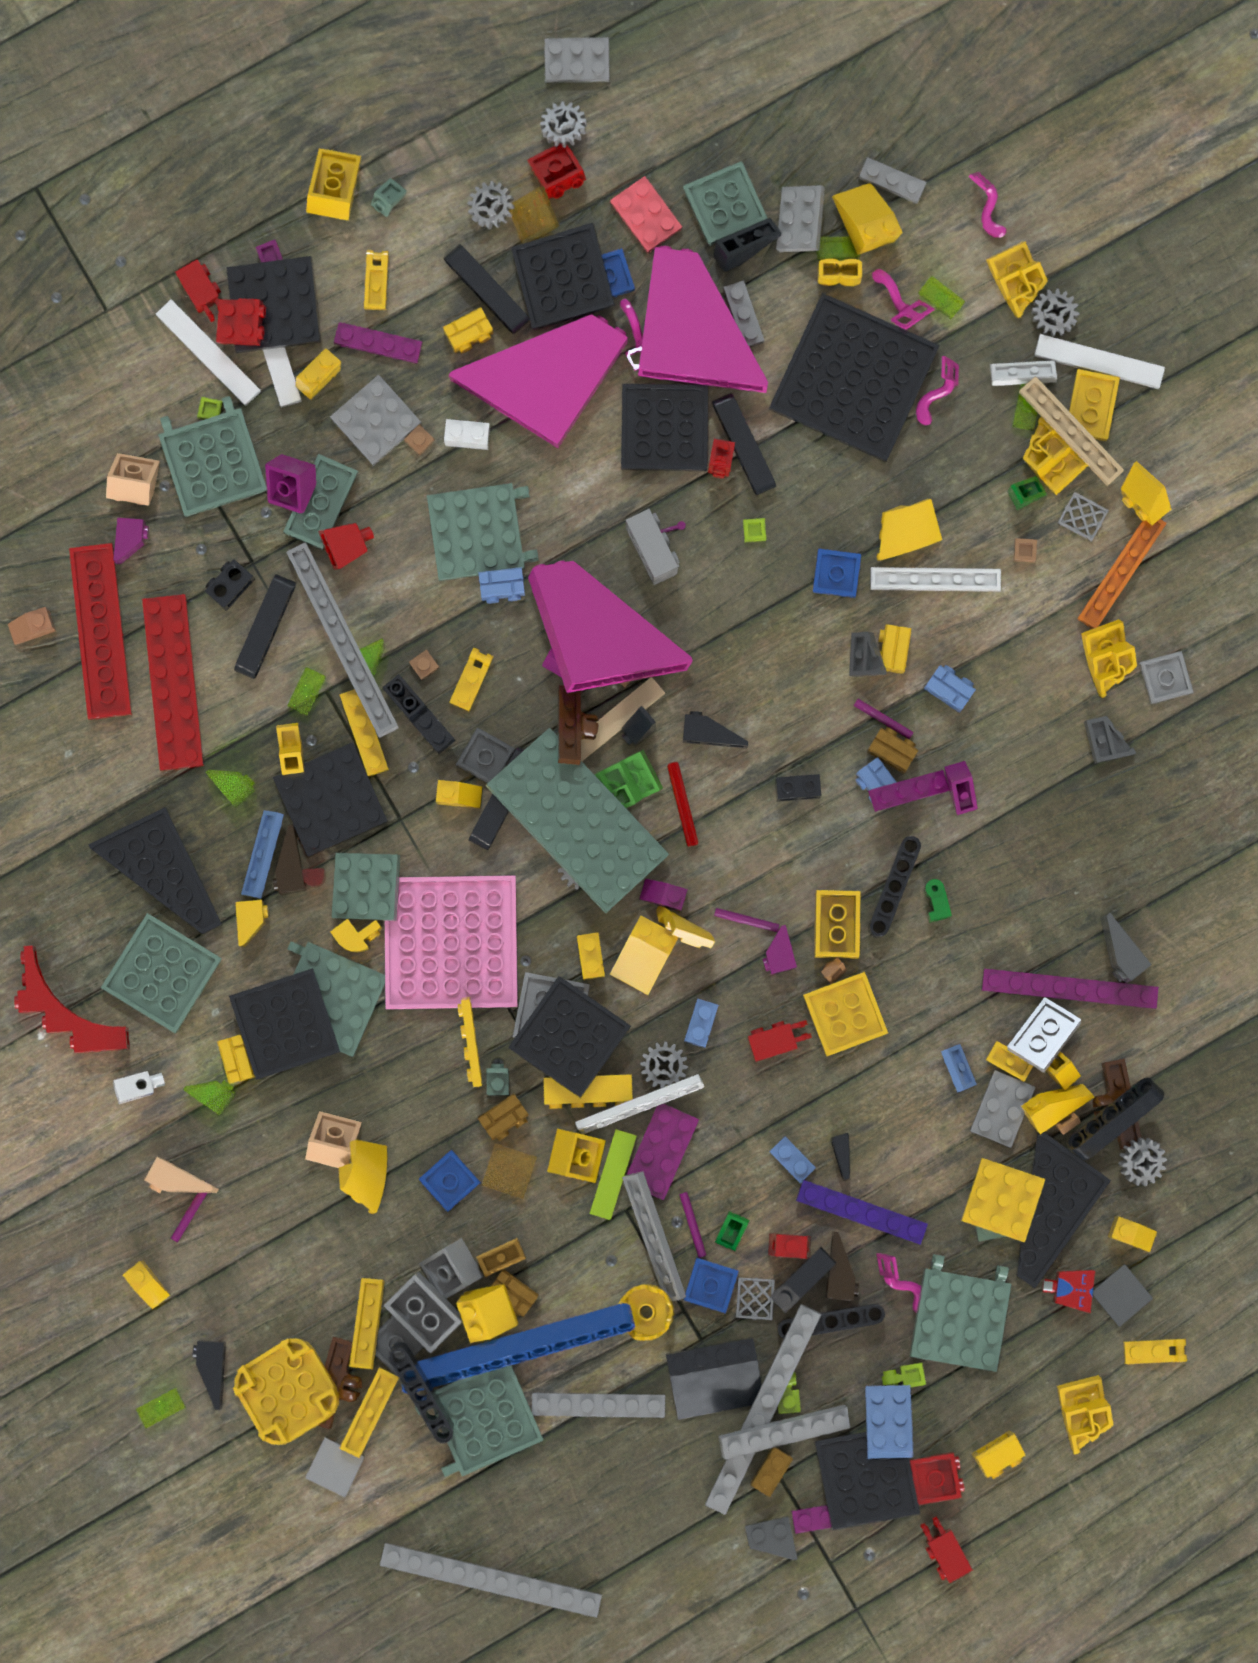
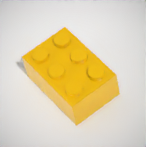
M816 890L814 958L838 957L858 959L860 957V891Z

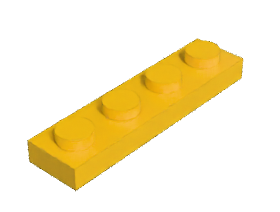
M355 689L340 694L368 777L389 770L376 731Z
M471 997L461 998V1004L457 1005L459 1017L464 1019V1025L461 1026L462 1039L466 1038L467 1047H464L465 1060L470 1062V1069H467L468 1082L473 1083V1087L482 1086L483 1082Z
M361 1278L349 1367L373 1370L384 1280Z
M382 1368L378 1369L339 1449L360 1458L399 1379L398 1376Z

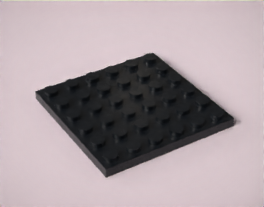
M822 293L769 406V410L887 462L940 345Z

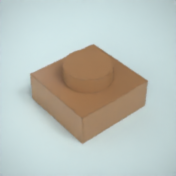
M418 425L404 441L420 456L435 439Z
M1015 538L1013 561L1035 563L1037 540Z
M427 650L409 661V664L421 680H424L439 669V666Z
M837 957L834 961H829L821 973L831 985L847 969Z
M1073 1112L1055 1124V1126L1064 1135L1081 1122Z

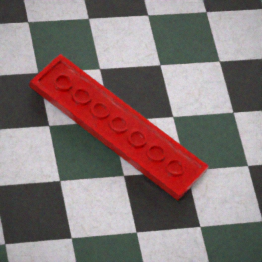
M113 543L69 548L88 720L132 715Z
M186 594L142 599L160 771L204 766Z

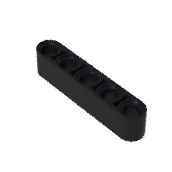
M461 244L457 245L443 258L455 274L512 334H515L530 321L519 305Z
M729 393L712 401L714 411L728 440L735 442L734 452L755 495L757 496L776 487L770 469L733 394Z
M278 574L274 575L237 659L234 671L252 679L257 677L293 595L296 582Z
M517 747L508 764L520 755L524 749ZM493 793L468 840L486 850H489L509 813V810Z
M907 836L903 839L868 926L870 935L875 938L883 937L890 929L921 849L920 840L915 836ZM905 842H914L916 850L908 852L905 849ZM899 861L907 863V872H900L897 869ZM892 881L899 883L900 891L897 893L890 891L889 883ZM883 902L891 903L892 911L890 913L882 911L881 904ZM875 922L883 923L885 928L883 933H876L873 930Z
M1150 1078L1141 1079L1073 1133L1067 1142L1069 1149L1082 1160L1092 1158L1163 1100L1164 1091Z
M867 1304L821 1312V1316L811 1336L879 1324L885 1318V1311L878 1304ZM872 1308L880 1310V1317L877 1320L869 1318V1311ZM852 1311H855L859 1316L858 1321L854 1324H850L847 1321V1315ZM830 1315L835 1316L837 1319L836 1325L832 1328H828L825 1325V1319ZM794 1317L781 1320L778 1323L777 1332L783 1339L786 1335L782 1334L781 1328L785 1323L791 1324Z
M404 1342L394 1343L389 1353L391 1366L434 1439L439 1443L449 1442L453 1437L454 1431L452 1419L409 1346ZM401 1351L405 1354V1357L401 1359L396 1358L394 1353ZM412 1370L416 1373V1376L408 1377L405 1372ZM418 1389H424L427 1392V1394L425 1396H419L416 1393V1391ZM435 1408L438 1410V1413L431 1415L427 1410ZM440 1427H447L449 1432L445 1434L440 1433L438 1429Z

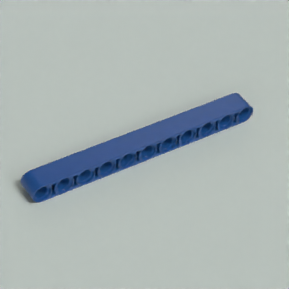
M622 1303L421 1360L418 1363L432 1387H437L633 1330L635 1322L631 1306L627 1303ZM412 1370L405 1372L408 1377L416 1376V1373ZM401 1383L402 1392L407 1393L406 1389Z

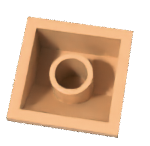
M117 453L107 475L106 498L149 506L155 490L160 461Z
M319 1111L308 1141L305 1159L336 1168L350 1164V1141L358 1139L362 1122Z

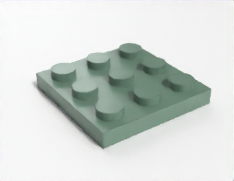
M742 161L683 186V190L708 246L722 238L768 219Z
M336 853L332 918L397 921L400 855Z

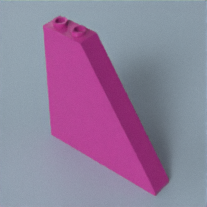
M669 246L655 247L638 376L766 393L768 381L699 254L690 249L674 250Z
M591 314L451 371L449 379L546 442L559 448L628 343V337L626 332L619 327L614 329L609 326L605 318L599 315L595 317Z
M562 560L551 565L539 564L532 569L528 579L567 693L687 671L693 662L690 655L574 561L565 562Z

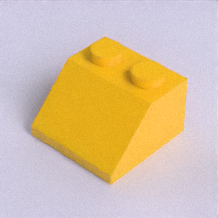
M1136 461L1121 487L1122 501L1129 509L1132 507L1142 521L1146 520L1153 525L1172 510L1165 486Z
M557 1129L547 1172L596 1183L606 1140Z
M505 1284L465 1291L456 1303L470 1343L492 1339L518 1325Z
M1008 1431L974 1451L972 1455L985 1477H992L994 1479L1003 1474L1004 1471L1002 1469L1010 1465L1012 1468L1020 1464L1025 1453L1016 1435Z

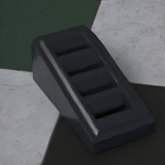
M845 1133L830 1139L843 1180L850 1179L849 1134Z

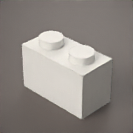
M446 419L445 446L488 450L489 423Z

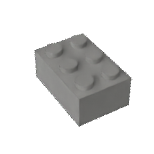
M647 509L626 519V530L653 585H656L677 575L680 562L675 551L671 552L669 549L670 541L666 533H661L659 525L661 523L657 514H652L650 509Z
M419 1271L384 1305L430 1353L463 1322L460 1313Z

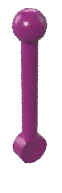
M680 521L677 525L660 531L661 533H666L676 529L683 530L686 524Z

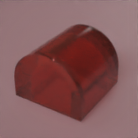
M323 868L303 869L302 878L308 886L318 888L326 880V871Z

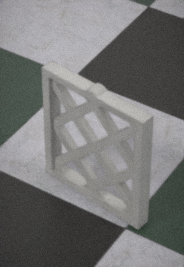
M1074 492L1069 503L1065 506L1058 524L1092 542L1109 510ZM1076 498L1078 506L1071 507L1072 500ZM1079 498L1087 503L1081 505ZM1089 506L1091 513L1084 515L1082 507ZM1093 506L1100 509V511L1094 512ZM1079 509L1081 516L1074 518L1072 510ZM1069 511L1071 519L1063 520L1065 513ZM1103 513L1101 521L1097 522L1095 515ZM1093 516L1094 523L1087 525L1085 518ZM1082 519L1084 526L1077 528L1075 520ZM1072 522L1073 527L1067 525L1066 523ZM1096 526L1094 534L1090 535L1088 528ZM1085 529L1087 535L1080 532L1079 530Z
M738 1277L736 1318L772 1320L774 1301L766 1291L771 1287L772 1295L775 1280L758 1279L757 1277ZM745 1280L753 1281L754 1284L747 1288V1286L743 1282ZM765 1281L769 1285L763 1289L758 1283ZM742 1285L746 1291L740 1295ZM755 1286L761 1290L756 1297L750 1291ZM747 1293L753 1298L748 1304L742 1299ZM764 1293L769 1300L762 1305L758 1298ZM740 1300H741V1302H742L745 1306L739 1311ZM754 1301L760 1306L755 1312L749 1307ZM769 1303H770V1313H769L768 1310L765 1308V1306H766L767 1304H769ZM748 1308L752 1315L743 1316L741 1313ZM763 1309L767 1316L758 1317L756 1314Z

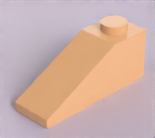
M160 1157L156 1158L145 1178V1181L150 1183L149 1188L158 1193H161L162 1190L166 1192L217 1193L219 1190Z

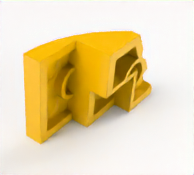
M1022 241L986 259L996 284L1016 318L1023 315V311L1030 302H1033L1038 291L1042 290L1048 282L1041 263L1033 261L1026 241Z
M1040 417L1037 429L1031 437L1030 446L1026 449L1023 460L1045 485L1057 495L1088 465L1043 417Z
M925 499L910 506L900 505L882 512V529L879 535L881 544L880 552L877 553V560L908 553L942 540L932 499Z
M1119 619L1081 633L1088 667L1101 698L1106 697V692L1115 683L1119 684L1127 674L1137 667L1135 647L1126 642L1124 624Z
M663 906L657 907L658 922L665 924V928L671 930L672 935L680 937V942L700 948L702 945L712 948L715 940L710 932Z
M353 1140L350 1141L351 1163L339 1167L340 1189L347 1195H350L356 1203H362L366 1206L370 1214H375L379 1208L385 1186L387 1146Z
M1099 1375L1057 1386L1062 1415L1074 1455L1080 1453V1449L1088 1442L1095 1441L1101 1433L1106 1432L1113 1426L1111 1407L1104 1397L1102 1379Z

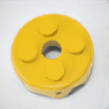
M641 1284L635 1286L618 1303H627L631 1306L635 1328L628 1333L635 1340H654L663 1335L673 1322L674 1306L672 1300L662 1288L656 1285ZM643 1306L651 1307L653 1314L650 1318L642 1316L641 1308Z

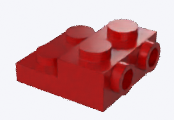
M559 143L557 147L553 146L527 160L548 199L560 198L566 190L570 188L577 189L586 180L583 168L568 145L563 147L562 143Z
M219 299L216 342L218 344L260 346L261 339H264L265 333L264 326H262V318L266 316V306L263 305V302L260 299Z
M953 1452L909 1460L918 1505L962 1498L961 1492H965L963 1479H958L957 1470L961 1469L958 1456L954 1457Z

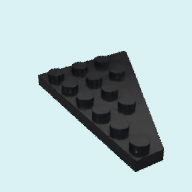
M166 807L88 844L91 850L200 933L205 934L223 925Z
M1039 1132L1037 1133L1031 1174L1045 1179L1026 1240L1021 1242L1016 1272V1276L1033 1288L1037 1287L1111 1181L1044 1132L1041 1135Z

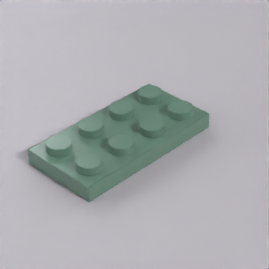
M318 454L314 462L317 485L305 512L301 514L292 511L283 533L324 550V545L318 531L335 526L358 475V471Z

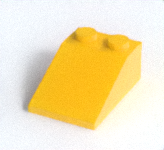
M319 148L308 191L306 213L349 221L361 156Z
M871 183L832 196L857 255L893 243L903 233L894 212Z
M640 916L610 975L649 995L679 937L672 935V932Z

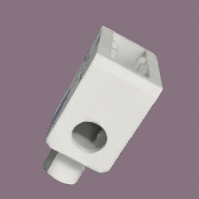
M148 1071L113 1081L118 1104L152 1095L154 1088L165 1086L162 1073L149 1076ZM144 1082L146 1088L138 1089L136 1083Z

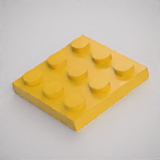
M865 972L803 995L826 1057L888 1034Z
M981 1158L961 1221L1025 1242L1045 1179Z

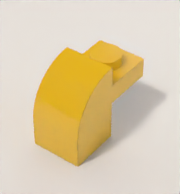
M299 724L277 725L282 775L304 772V755Z
M347 919L331 930L330 933L345 950L360 953L370 949L365 941L368 939L371 942L377 938L382 927L375 920L363 930L357 932L352 923Z

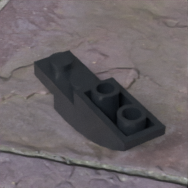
M399 674L382 687L438 754L442 753L456 741Z

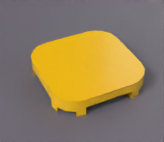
M288 1338L280 1341L281 1343L237 1370L238 1373L233 1387L235 1396H238L259 1432L258 1436L263 1441L272 1445H284L292 1442L330 1418L336 1412L339 1405V1393L336 1385L315 1349L309 1342L303 1339Z

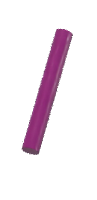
M857 699L854 706L907 739H910L914 733L862 700Z
M720 908L715 909L714 916L778 932L779 924Z
M207 1193L196 1194L172 1234V1240L177 1243L179 1242Z
M688 1192L681 1193L679 1196L698 1258L706 1256L707 1254Z

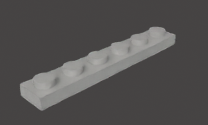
M643 1171L626 1175L622 1179L659 1286L669 1295L672 1301L681 1300L686 1297L645 1175Z
M532 1393L533 1416L665 1418V1395Z
M845 1405L720 1435L722 1457L729 1459L849 1429L848 1408Z

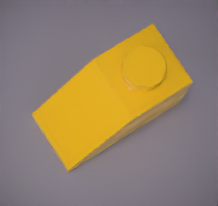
M438 780L436 803L438 805L480 809L483 787L462 782Z
M262 900L235 902L238 945L240 947H246L265 925V918H269L268 905H264Z
M1059 1052L1046 1070L1047 1074L1064 1090L1081 1077L1073 1063L1062 1052Z
M1115 1216L1108 1237L1150 1252L1157 1231Z
M144 1260L139 1261L123 1274L134 1291L152 1309L170 1296L169 1292Z

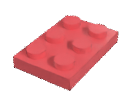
M645 176L610 200L614 209L647 254L682 230L681 224Z

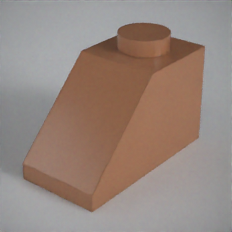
M46 607L25 613L8 623L14 645L56 632L51 613Z

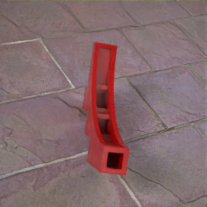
M33 945L24 946V951H21L20 957L21 964H25V973H22V985L26 986V990H18V996L14 997L15 1009H18L19 1013L45 1012V1016H42V1027L46 1029V1033L73 1032V1036H70V1048L74 1049V1053L130 1050L128 1027L96 1024L79 1017L66 1008L52 993L44 980L38 963L36 947Z

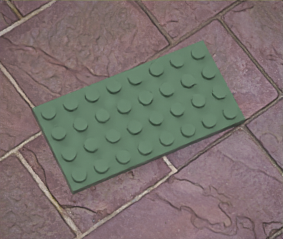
M548 728L486 784V787L605 914L669 856V853L582 761L580 765L558 763V736L551 728Z

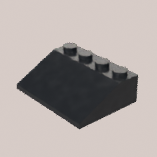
M753 1337L666 1353L678 1420L752 1406L762 1386Z

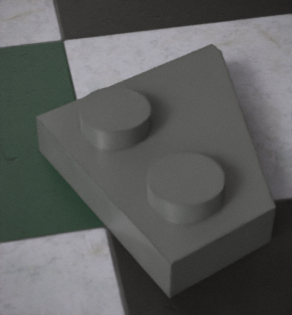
M868 631L851 633L849 676L886 675V668L874 633Z
M1107 716L1084 721L1094 764L1136 754L1134 748L1129 747L1123 739L1124 736L1119 730L1114 728L1113 723Z
M788 1516L745 1525L750 1549L797 1560Z

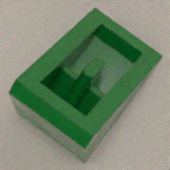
M1037 476L1014 483L1007 491L1017 510L1047 495Z
M728 1211L715 1243L735 1251L750 1220Z

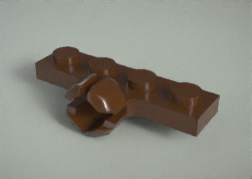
M559 685L558 763L580 765L581 740H594L596 738L599 727L596 721L599 720L597 715L581 711V690L567 693L564 685Z
M1125 1058L1101 1063L1107 1093L1093 1098V1108L1103 1106L1105 1109L1131 1088ZM1101 1111L1094 1112V1115L1096 1116ZM1138 1121L1117 1137L1120 1149H1124V1146L1130 1147L1131 1140L1138 1143V1137H1141Z
M333 1337L325 1368L337 1387L339 1402L340 1400L355 1402L360 1392L350 1390L349 1388L362 1389V1379L351 1375L348 1370L353 1342ZM336 1412L317 1426L331 1429Z

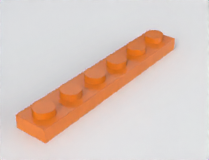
M1159 519L1153 525L1146 520L1140 523L1077 618L1079 621L1091 629L1100 625L1167 524L1165 521Z

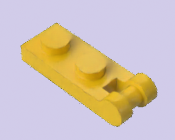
M367 250L364 309L386 310L389 251L376 253L374 250ZM381 261V266H373V262Z
M472 649L450 699V704L470 712L492 663L493 655H485L480 653L479 649ZM476 660L483 663L481 669L474 666Z
M1186 1339L1124 1341V1363L1186 1362L1187 1354L1184 1352ZM1170 1346H1175L1176 1355L1169 1354Z

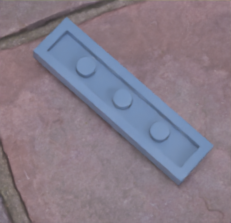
M263 811L241 892L242 895L261 899L284 814Z

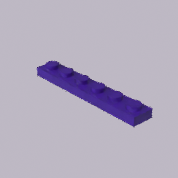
M802 1180L795 1200L920 1245L928 1225L919 1220L806 1180Z

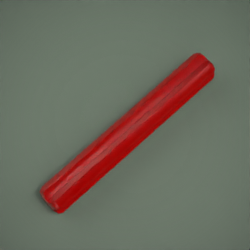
M672 762L667 765L686 843L688 847L698 845V838L679 763Z

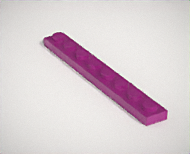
M984 968L981 991L1157 1009L1159 987Z

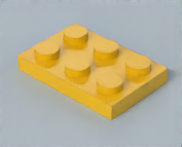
M1077 369L1069 412L1094 439L1107 441L1120 377Z

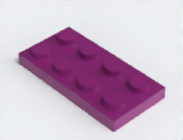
M658 1105L627 1175L643 1171L651 1195L664 1200L699 1119L668 1105Z

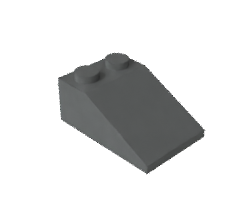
M1111 913L1101 918L1110 965L1114 970L1112 974L1119 982L1128 983L1152 964Z

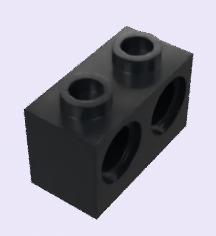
M234 559L231 562L227 561L221 567L220 575L217 578L213 577L205 586L207 588L205 590L206 594L226 612L255 581L254 576ZM234 571L241 572L240 579L236 581L231 580V573ZM220 587H225L227 589L226 594L222 597L216 596V590Z
M820 774L776 777L775 779L777 802L820 799L822 796Z

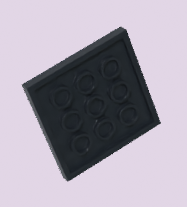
M593 222L511 247L533 330L616 306Z
M311 256L226 267L230 300H238L239 298L260 299L263 305L266 306V316L262 318V326H264L265 333L264 339H261L260 346L234 344L236 353L321 342L313 258Z
M622 384L621 470L707 472L708 385Z
M353 742L304 763V772L279 774L273 777L308 857L388 822Z
M313 968L229 996L256 1080L340 1052Z
M558 976L508 1049L581 1099L629 1031L631 1025Z
M867 1432L815 1441L832 1531L920 1515L909 1458L868 1459Z

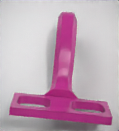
M981 173L970 174L969 177L986 191L988 196L982 212L983 228L992 237L1001 238L1005 236L1007 232L1006 227L996 224L991 218L998 198L996 187Z
M881 269L872 272L873 280L877 283H883L888 289L893 304L899 313L891 319V322L907 330L934 311L933 307L921 300H917L912 305L905 304L901 299L897 285L889 274ZM919 305L927 308L923 313H918L913 309ZM903 316H907L908 318L912 319L907 324H902L899 321H897Z
M625 298L620 301V306L629 320L636 343L635 348L626 352L625 355L634 371L639 370V364L635 365L630 356L641 352L643 335L636 312L631 303Z
M942 356L941 377L945 379L943 386L930 391L918 402L916 415L918 421L923 425H929L932 422V416L929 411L931 402L947 396L959 384V364L946 356ZM953 367L955 368V380L953 378Z
M876 1253L880 1275L884 1276L886 1284L896 1290L911 1291L914 1295L913 1311L917 1313L921 1286L914 1282L897 1280L899 1275L896 1258ZM881 1258H882L883 1261H884L885 1271L883 1270V1267H882ZM890 1261L893 1264L894 1274L892 1273Z

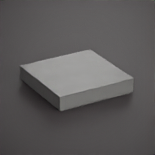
M1182 651L1139 663L1150 704L1193 693Z
M325 1437L305 1478L346 1497L365 1456L361 1454L360 1458H357L339 1449L341 1444Z

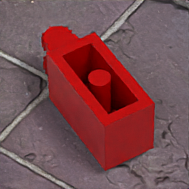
M197 259L175 271L198 313L204 311L210 322L215 321V316L209 308L216 304L217 309H219V294L222 292L216 282L211 283L208 276L211 273L205 263L201 265Z
M719 439L713 440L708 473H712L713 477L725 478V476L730 475L735 442Z
M807 1020L791 1025L781 1021L771 1024L772 1029L766 1031L763 1030V1027L750 1031L751 1035L747 1039L754 1061L758 1062L798 1049L797 1042L810 1039L812 1036L811 1033H805L794 1038L792 1030L808 1025Z
M936 1516L932 1518L933 1524L940 1534L932 1537L925 1523L921 1524L920 1527L927 1538L928 1547L925 1549L931 1560L936 1559L939 1567L936 1568L942 1580L947 1579L951 1583L973 1570L952 1530L949 1528L944 1531Z

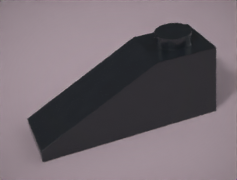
M771 218L765 219L716 241L713 257L724 272L744 264L780 237L782 232Z
M641 706L621 728L623 732L621 737L628 745L633 744L636 747L655 731L656 722L645 708Z
M690 711L689 714H685L682 743L748 748L747 740L708 716H702V712Z
M820 1247L776 1288L770 1298L786 1313L836 1262Z
M199 1340L197 1345H193L192 1357L196 1358L197 1368L215 1410L222 1409L226 1342Z

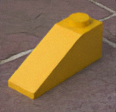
M1084 1084L1070 1086L1066 1090L1062 1088L1039 1093L1021 1105V1108L1030 1124L1041 1135L1093 1099L1094 1095Z

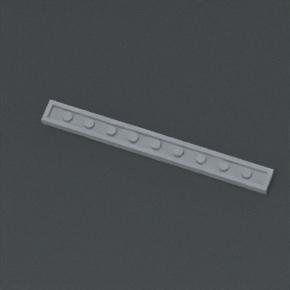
M306 542L287 551V555L378 737L380 738L399 729Z
M800 1304L741 1430L770 1423L821 1313ZM755 1452L726 1459L707 1498L706 1506L726 1514Z
M385 1543L380 1566L596 1618L602 1594Z

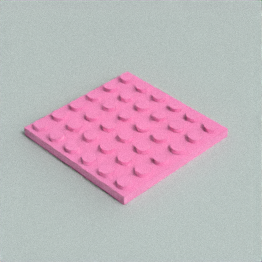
M516 876L399 877L397 921H385L386 1009L458 1008L457 1004H461V998L471 997L472 1008L518 1007Z

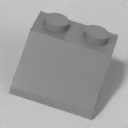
M462 1238L419 1263L430 1283L445 1298L452 1296L484 1276Z

